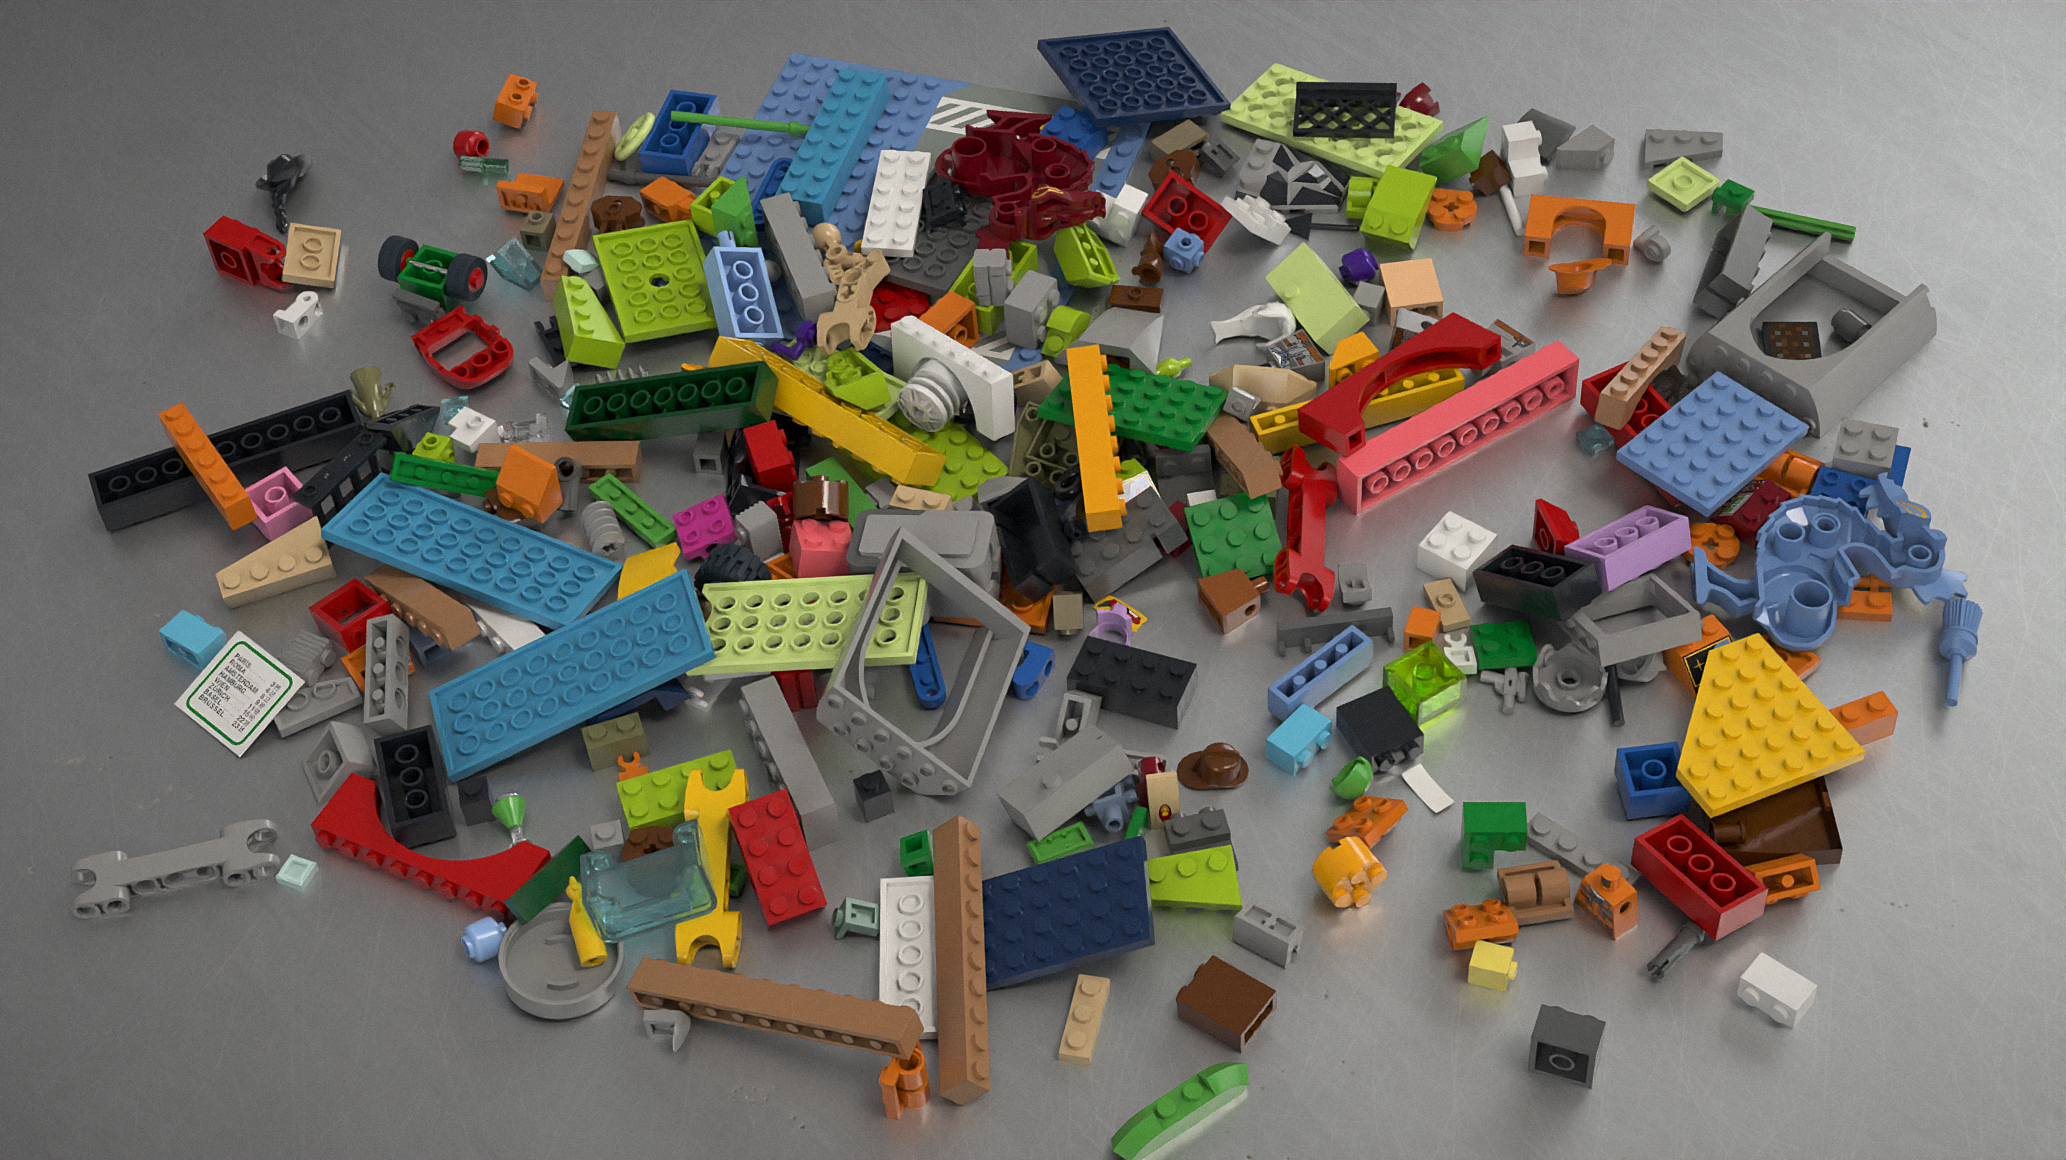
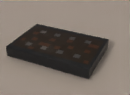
M1762 322L1761 330L1764 354L1766 356L1786 360H1809L1822 357L1817 322Z

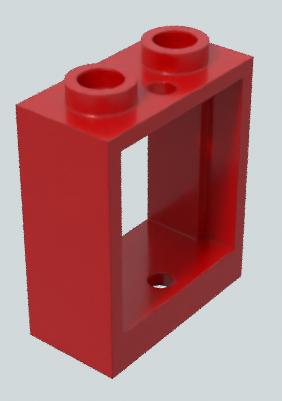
M356 578L308 608L318 629L350 654L366 644L368 619L393 614L385 599ZM363 607H370L368 610L358 615L345 625L342 626L340 624V622L347 619Z

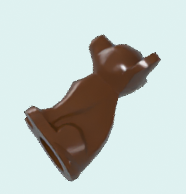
M1155 231L1149 233V241L1140 252L1139 265L1133 267L1131 271L1133 275L1140 276L1139 283L1142 285L1159 282L1164 270V246L1158 240Z

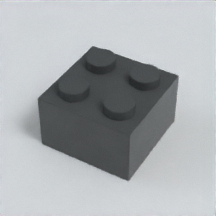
M1541 1004L1531 1035L1528 1071L1592 1089L1602 1055L1606 1021L1598 1020L1591 1015L1569 1012L1558 1006L1551 1007Z

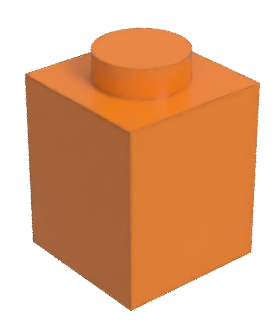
M1413 606L1404 630L1403 650L1432 656L1440 633L1441 612Z

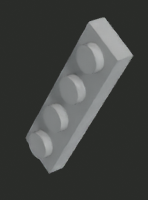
M1539 812L1527 823V843L1552 859L1559 860L1560 864L1583 878L1606 863L1619 868L1621 876L1634 888L1640 882L1641 874Z

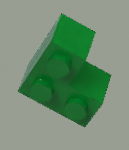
M1463 802L1461 824L1462 869H1493L1495 851H1526L1528 834L1526 802Z

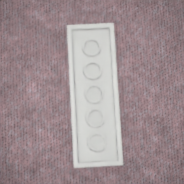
M881 150L861 245L862 255H868L874 250H880L883 256L913 257L924 201L922 189L927 186L931 153Z
M934 876L882 878L880 885L879 1001L895 1006L906 1005L915 1009L924 1027L919 1040L938 1039Z

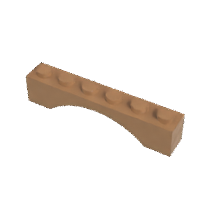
M1661 326L1601 391L1594 421L1621 430L1631 419L1638 402L1652 380L1661 371L1671 373L1680 363L1686 334L1678 332L1677 329Z

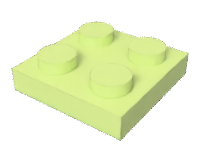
M1683 156L1647 180V188L1684 212H1687L1710 196L1715 188L1721 185L1720 179Z

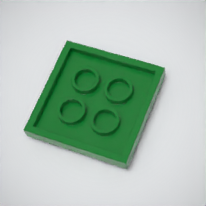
M1241 493L1182 509L1201 579L1235 569L1243 570L1249 580L1273 574L1274 561L1282 547L1267 494L1250 499L1246 493Z

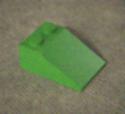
M1487 116L1445 134L1423 150L1419 168L1424 174L1437 177L1435 187H1439L1478 169L1489 122Z

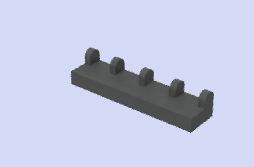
M1387 607L1276 622V641L1279 655H1286V648L1304 646L1305 652H1312L1311 645L1328 643L1351 625H1354L1368 637L1387 635L1388 641H1395L1392 609Z

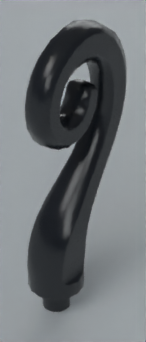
M1080 463L1066 470L1054 486V492L1060 500L1076 498L1067 508L1063 517L1065 535L1074 540H1079L1084 536L1087 528Z

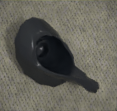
M282 154L276 159L271 160L267 164V174L261 176L255 183L258 189L269 191L270 198L273 201L271 206L276 215V228L281 233L287 232L285 208L287 195L295 186L297 178L303 177L313 165L312 157L305 154L296 157Z

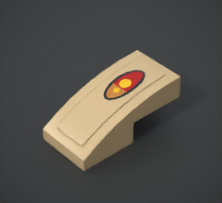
M1176 771L1146 775L1151 830L1163 829L1165 820H1169L1175 813H1180Z

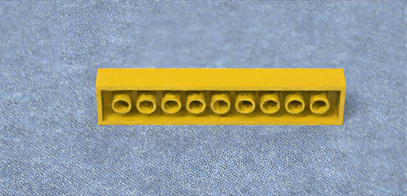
M725 336L718 337L708 361V366L719 367L764 360L779 379L773 404L775 411L785 415L789 414L793 416V422L813 428L811 431L813 434L831 439L833 446L851 451V456L861 462H869L872 464L871 468L881 474H889L892 476L891 480L898 485L907 486V484H911L918 488H922L923 485L935 486L947 456L873 412L833 395L826 389L824 383L757 343L745 339Z

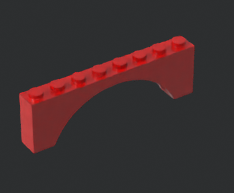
M1452 312L1297 409L1299 432L1347 458L1366 445L1365 422L1362 419V415L1368 404L1380 392L1400 380L1424 372L1457 368L1484 370L1502 358L1501 336Z
M351 773L311 823L316 842L326 849L333 848L342 852L348 858H358L375 869L380 867L390 871L397 878H407L424 889H434L449 899L456 898L465 902L473 909L481 908L490 912L498 919L503 920L505 918L513 922L517 918L505 905L504 901L535 874L536 870L552 858L549 850L527 841H522L503 852L471 860H442L418 854L398 843L385 830L381 821L382 797L376 782L355 773Z

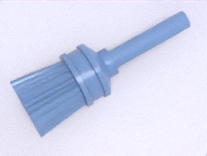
M1965 598L1949 600L1945 603L1942 613L1943 630L1940 633L1938 650L1950 662L1945 704L1948 706H1956L1958 703L1962 664L1974 658L1977 654V632L1983 612L1980 606H1978L1979 604H1975V602Z

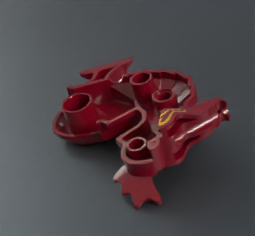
M987 110V117L995 123L994 125L986 128H975L969 124L965 125L966 137L954 141L952 148L944 150L936 159L935 171L942 180L950 177L955 185H960L964 194L991 196L993 208L989 214V224L975 233V238L980 239L977 249H989V251L992 249H1005L1007 260H1010V242H1016V240L1023 238L1043 241L1059 229L1080 225L1087 220H1093L1095 217H1102L1104 219L1106 216V199L1101 192L1088 190V186L1093 183L1095 161H1090L1086 150L1081 151L1071 142L1067 143L1054 135L1049 137L1039 134L1042 131L1040 127L1052 119V114Z

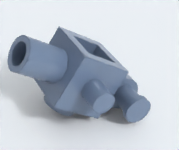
M1131 773L1084 808L1087 817L1097 814L1103 828L1106 827L1109 832L1116 833L1122 830L1123 822L1132 818L1130 803L1139 800L1136 789L1126 792L1124 789L1129 786H1135Z

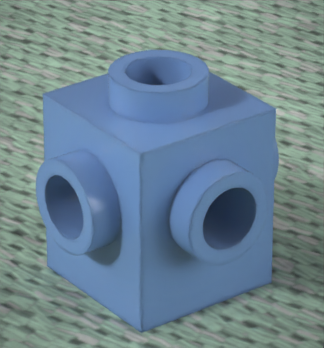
M1177 227L1164 244L1163 260L1170 263L1175 269L1183 270L1190 274L1195 266L1199 267L1204 260V241L1197 235L1189 234Z

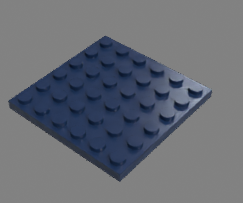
M1170 27L1038 40L1037 49L1095 128L1141 122L1151 123L1153 121L1174 120L1185 117L1195 118L1203 115H1218L1230 110L1231 103Z

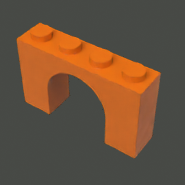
M1531 194L1523 255L1549 258L1554 234L1567 226L1582 225L1596 230L1603 237L1602 258L1611 259L1612 264L1628 265L1636 204Z

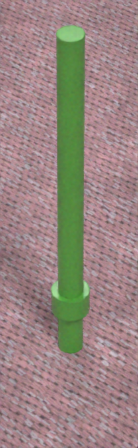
M671 111V121L789 133V136L799 137V134L806 135L811 126L802 125L797 121L783 123Z

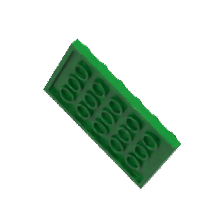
M1107 364L1108 371H1103V375L1108 374L1111 391H1105L1106 395L1111 394L1113 411H1109L1108 415H1114L1116 431L1111 432V434L1188 452L1193 451L1221 414L1229 394L1228 390H1223L1218 386H1205L1196 384L1191 380L1182 381L1170 378L1167 375L1149 374L1140 369L1130 370L1117 364ZM1069 372L1038 407L1039 418L1075 426Z

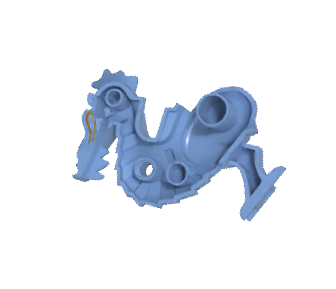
M1888 472L1878 474L1876 484L1862 489L1858 495L1860 498L1869 497L1866 509H1878L1876 517L1882 518L1885 530L1880 531L1870 519L1863 517L1856 506L1851 507L1839 497L1834 499L1823 495L1817 497L1800 494L1799 498L1781 502L1779 509L1768 515L1767 522L1758 531L1756 540L1759 543L1755 553L1757 561L1753 578L1738 580L1727 575L1708 561L1705 551L1700 547L1693 548L1694 563L1690 564L1692 600L1696 601L1697 607L1711 602L1720 606L1735 618L1753 613L1752 619L1766 630V634L1772 642L1789 652H1808L1821 646L1829 639L1835 627L1837 606H1849L1853 587L1860 582L1861 577L1854 566L1867 570L1879 579L1897 588H1911L1924 605H1928L1932 599H1939L1946 603L1953 595L1967 599L1968 592L1963 583L1967 582L1968 576L1963 572H1955L1943 568L1946 555L1945 546L1948 538L1942 531L1930 529V511L1923 505L1909 501L1905 490L1901 486L1894 484V480L1887 479Z

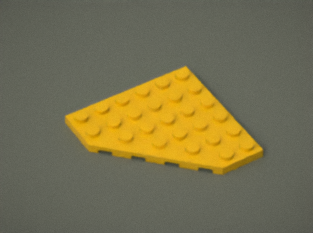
M1757 633L1709 651L1675 776L1707 815L1713 818L1862 761L1866 751L1764 638Z

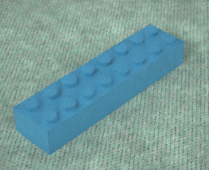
M840 68L775 194L777 196L789 192L793 202L798 201L801 210L800 218L805 217L807 224L817 225L828 222L890 98L887 75Z

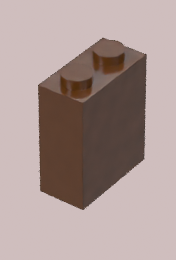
M1214 955L1211 956L1206 964L1202 963L1197 968L1194 979L1188 986L1184 985L1176 996L1179 1018L1242 1053L1277 1008L1276 990Z

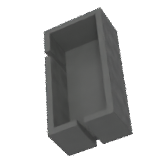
M1747 204L1717 233L1712 246L1713 250L1710 252L1693 299L1694 304L1719 319L1726 312L1729 313L1735 308L1741 298L1745 299L1749 296L1754 287L1752 281L1760 270L1758 263L1766 253L1764 246L1772 235L1770 229L1773 220Z
M1149 486L1125 503L1127 515L1121 516L1123 528L1089 532L1087 529L1085 535L1079 540L1073 539L1069 542L1078 569L1075 576L1095 604L1163 557L1153 542V537L1157 536L1167 554L1188 540L1179 522L1152 486Z

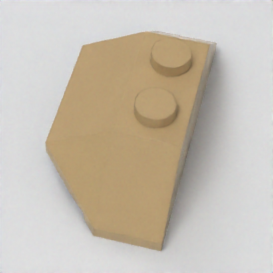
M1234 364L1209 374V386H1218L1228 391L1232 387H1239L1262 398L1259 408L1252 416L1313 400L1317 397V383L1307 380L1304 376L1290 369Z

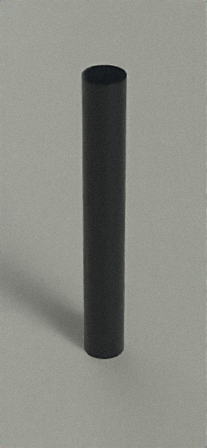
M1616 664L1604 667L1605 671L1608 672L1607 690L1613 726L1621 727L1625 724Z

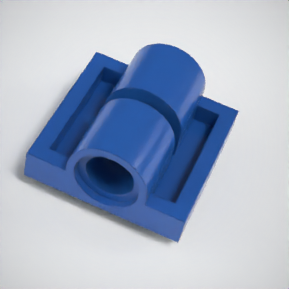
M1821 465L1810 495L1817 497L1823 495L1834 499L1839 497L1851 507L1856 506L1863 517L1867 519L1869 510L1866 509V504L1869 497L1860 498L1858 495L1862 489L1876 484L1877 480Z

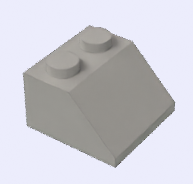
M334 721L328 723L301 761L317 801L322 804L330 801L351 773L369 779L378 767L361 728Z

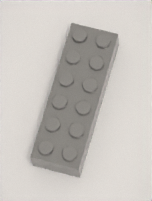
M789 192L760 200L766 239L777 264L781 267L782 276L802 322L810 320L817 323L821 313L834 310V298H837L838 295L834 282L829 283L830 275L827 266L822 267V256L819 249H814L816 245L812 233L807 234L808 225L805 217L800 218L801 210L798 201L793 202Z
M774 675L742 686L743 699L739 700V705L744 717H746L743 718L745 729L748 735L752 734L755 738L752 741L757 755H762L765 759L762 761L767 776H772L774 780L772 782L774 791L787 789L808 851L841 840L835 802Z

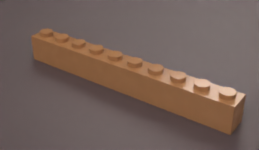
M617 111L592 112L540 277L545 302H553L561 275L568 277L579 276V273L572 270L570 265L562 260L566 250L587 249L594 226L590 208L593 201L603 197L608 180L607 173L608 170H611L615 149L621 137Z
M956 815L933 830L939 1088L941 1096L964 1106L990 1091L980 826L960 815Z
M643 957L627 985L633 1000L640 1007L655 1010L659 1008L678 1010L690 1017L905 1060L910 1059L924 1031L916 1010L906 1005L895 1006L885 1004L879 1000L859 999L849 994L843 996L832 994L822 989L802 988L796 984L785 985L775 983L769 979L749 978L743 974L733 975L716 969L697 968L690 964L670 963L664 959L655 960Z

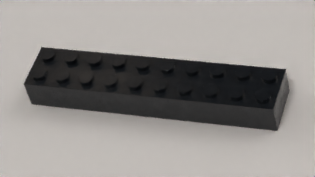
M346 390L207 435V437L242 487H246L259 482L285 466L292 472L334 458L359 435L355 432V425L362 422L350 390ZM174 446L88 474L97 509L107 532L210 499Z

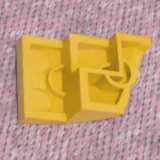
M674 542L627 557L620 576L617 601L678 572L674 566L680 553L677 543Z

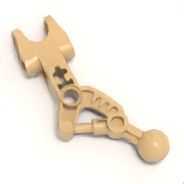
M826 222L817 224L811 230L816 245L814 249H819L821 254L826 255L823 266H827L831 283L834 282L838 293L834 310L819 315L817 322L818 349L822 356L834 353L836 347L841 342L851 339V343L855 346V351L864 350L874 335L876 328V314L873 307L869 306L873 289L889 274L890 267L880 250L870 252L867 257H863L860 253L848 252L846 247L841 244L840 230L835 225Z

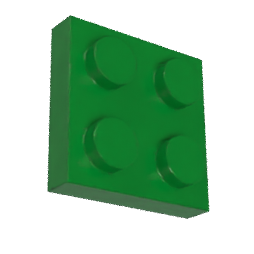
M1528 621L1470 625V637L1478 670L1533 666L1536 663L1537 652Z

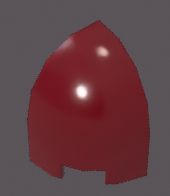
M1423 82L1408 92L1399 104L1401 107L1431 117L1440 113L1438 101L1433 102L1432 97L1429 95L1431 89Z

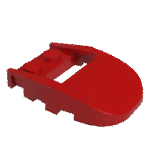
M463 306L457 307L410 336L415 348L432 372L458 389L467 390L480 386L508 369L514 363L513 347L507 338H503L500 335V329L494 324L489 326L484 323L483 318L477 314L467 315ZM469 330H472L489 346L481 352L475 353L460 365L453 367L450 371H447L432 357V353Z

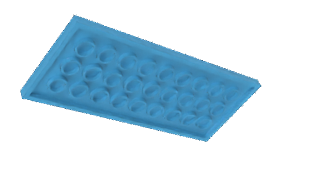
M383 472L321 529L322 539L554 630L585 617L620 578L623 569L622 564L417 485L391 481L389 475Z
M687 569L680 570L428 691L448 778L455 783L717 658L691 576Z

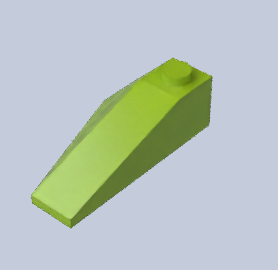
M850 347L828 355V372H826L827 380L825 381V386L833 395L871 411L881 409L885 406L884 403L892 401L883 371L860 352L855 351V348Z

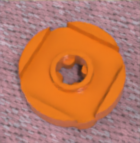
M1438 188L1433 191L1425 217L1428 222L1429 220L1433 222L1434 227L1438 230L1457 232L1463 230L1464 225L1468 223L1472 225L1475 222L1477 204L1470 191Z
M1699 522L1689 525L1692 549L1681 554L1685 561L1688 559L1691 563H1694L1693 548L1700 547L1705 551L1708 561L1721 571L1726 570V567L1732 562L1733 565L1736 563L1739 556L1740 542L1734 534L1735 530L1732 526ZM1706 545L1714 546V550H1708Z

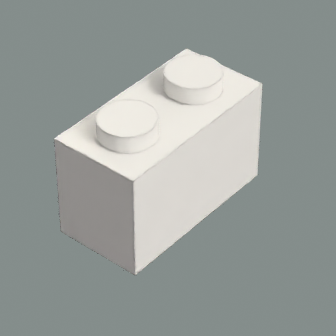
M1761 952L1740 977L1737 995L1748 1005L1756 1006L1769 1014L1775 1021L1784 1023L1793 1029L1814 1003L1817 985Z

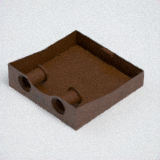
M1824 775L1710 818L1701 807L1707 836L1743 867L1797 854H1804L1814 858L1816 865L1840 864L1843 847Z

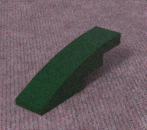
M577 835L536 870L535 874L519 886L520 888L504 901L505 905L522 926L527 924L568 887L571 876L577 879L596 860L595 854L583 839Z

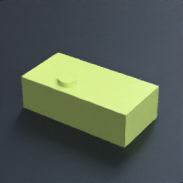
M1304 242L1265 277L1312 339L1329 355L1335 352L1339 340L1354 335L1370 320L1322 259Z

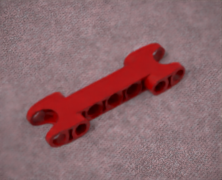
M1292 444L1284 452L1280 461L1283 471L1280 481L1282 487L1289 490L1286 547L1279 551L1274 561V588L1278 594L1284 597H1288L1295 588H1298L1305 595L1309 609L1317 614H1321L1329 606L1335 588V572L1324 566L1326 509L1333 504L1338 492L1337 470L1333 464L1327 461L1321 463L1317 469L1313 468L1308 463L1304 450L1298 445Z

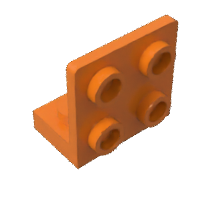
M519 173L514 182L499 180L496 190L501 209L529 213L530 210L549 213L565 183L563 179Z

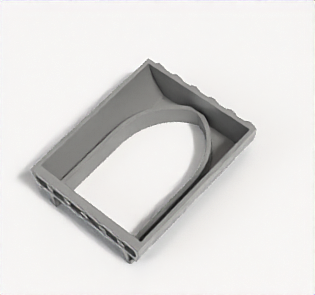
M1827 231L1813 240L1699 337L1690 348L1686 359L1688 363L1711 376L1719 371L1809 425L1807 433L1819 439L1928 343L1937 332L1935 307L1930 306L1926 295L1929 289L1926 285L1921 283L1907 297L1829 255L1831 234ZM1806 272L1885 315L1849 347L1829 356L1809 360H1786L1764 355L1756 345L1750 330V326L1757 315Z
M901 526L891 536L820 699L816 720L916 794L955 795L958 792L968 790L974 780L1031 627ZM902 563L906 564L984 625L974 632L938 725L932 734L922 742H915L870 708L864 684L866 650Z

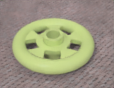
M644 113L626 131L615 149L614 157L616 160H626L642 144L654 125L655 116L653 113Z

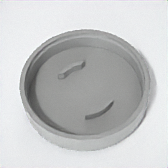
M571 902L548 904L527 924L522 926L517 919L509 927L499 947L498 961L502 985L509 998L517 1006L539 1017L568 1019L596 1010L615 994L625 972L623 939L614 922L599 910L592 908L597 914L608 960L594 967L581 966L569 923L572 908Z

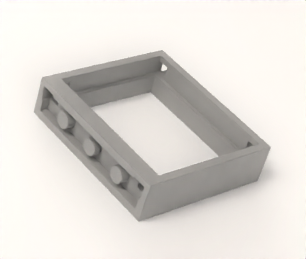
M1652 573L1627 581L1618 586L1616 590H1602V594L1593 599L1591 604L1579 609L1570 619L1559 622V626L1601 667L1703 640L1701 629L1704 628V622L1700 620L1699 611H1696L1688 601L1681 598L1676 591H1673L1665 582ZM1653 605L1668 618L1606 635L1592 622L1593 620Z

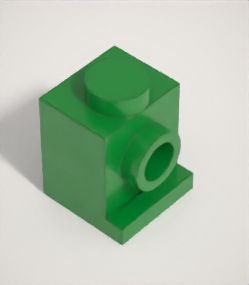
M928 829L900 838V865L908 877L934 876L933 837Z

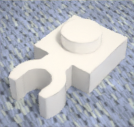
M1461 634L1460 641H1452L1450 635H1445L1443 660L1447 675L1476 674L1477 662L1473 646L1466 647L1467 637L1465 634Z

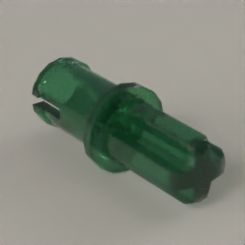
M462 155L459 159V168L461 170L478 171L484 175L487 172L507 175L509 172V160L488 158L487 155L482 157Z

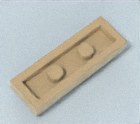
M1079 974L1058 1052L1059 1060L1085 1065L1091 1064L1110 990L1109 978Z

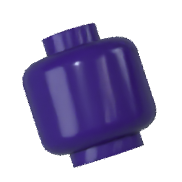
M1359 248L1343 255L1341 259L1343 266L1338 267L1344 282L1349 280L1353 286H1358L1360 282L1366 283L1374 279L1376 271L1379 270L1372 251L1367 252L1365 248Z

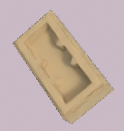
M1451 578L1423 585V592L1431 609L1441 612L1440 627L1443 633L1471 625V618Z

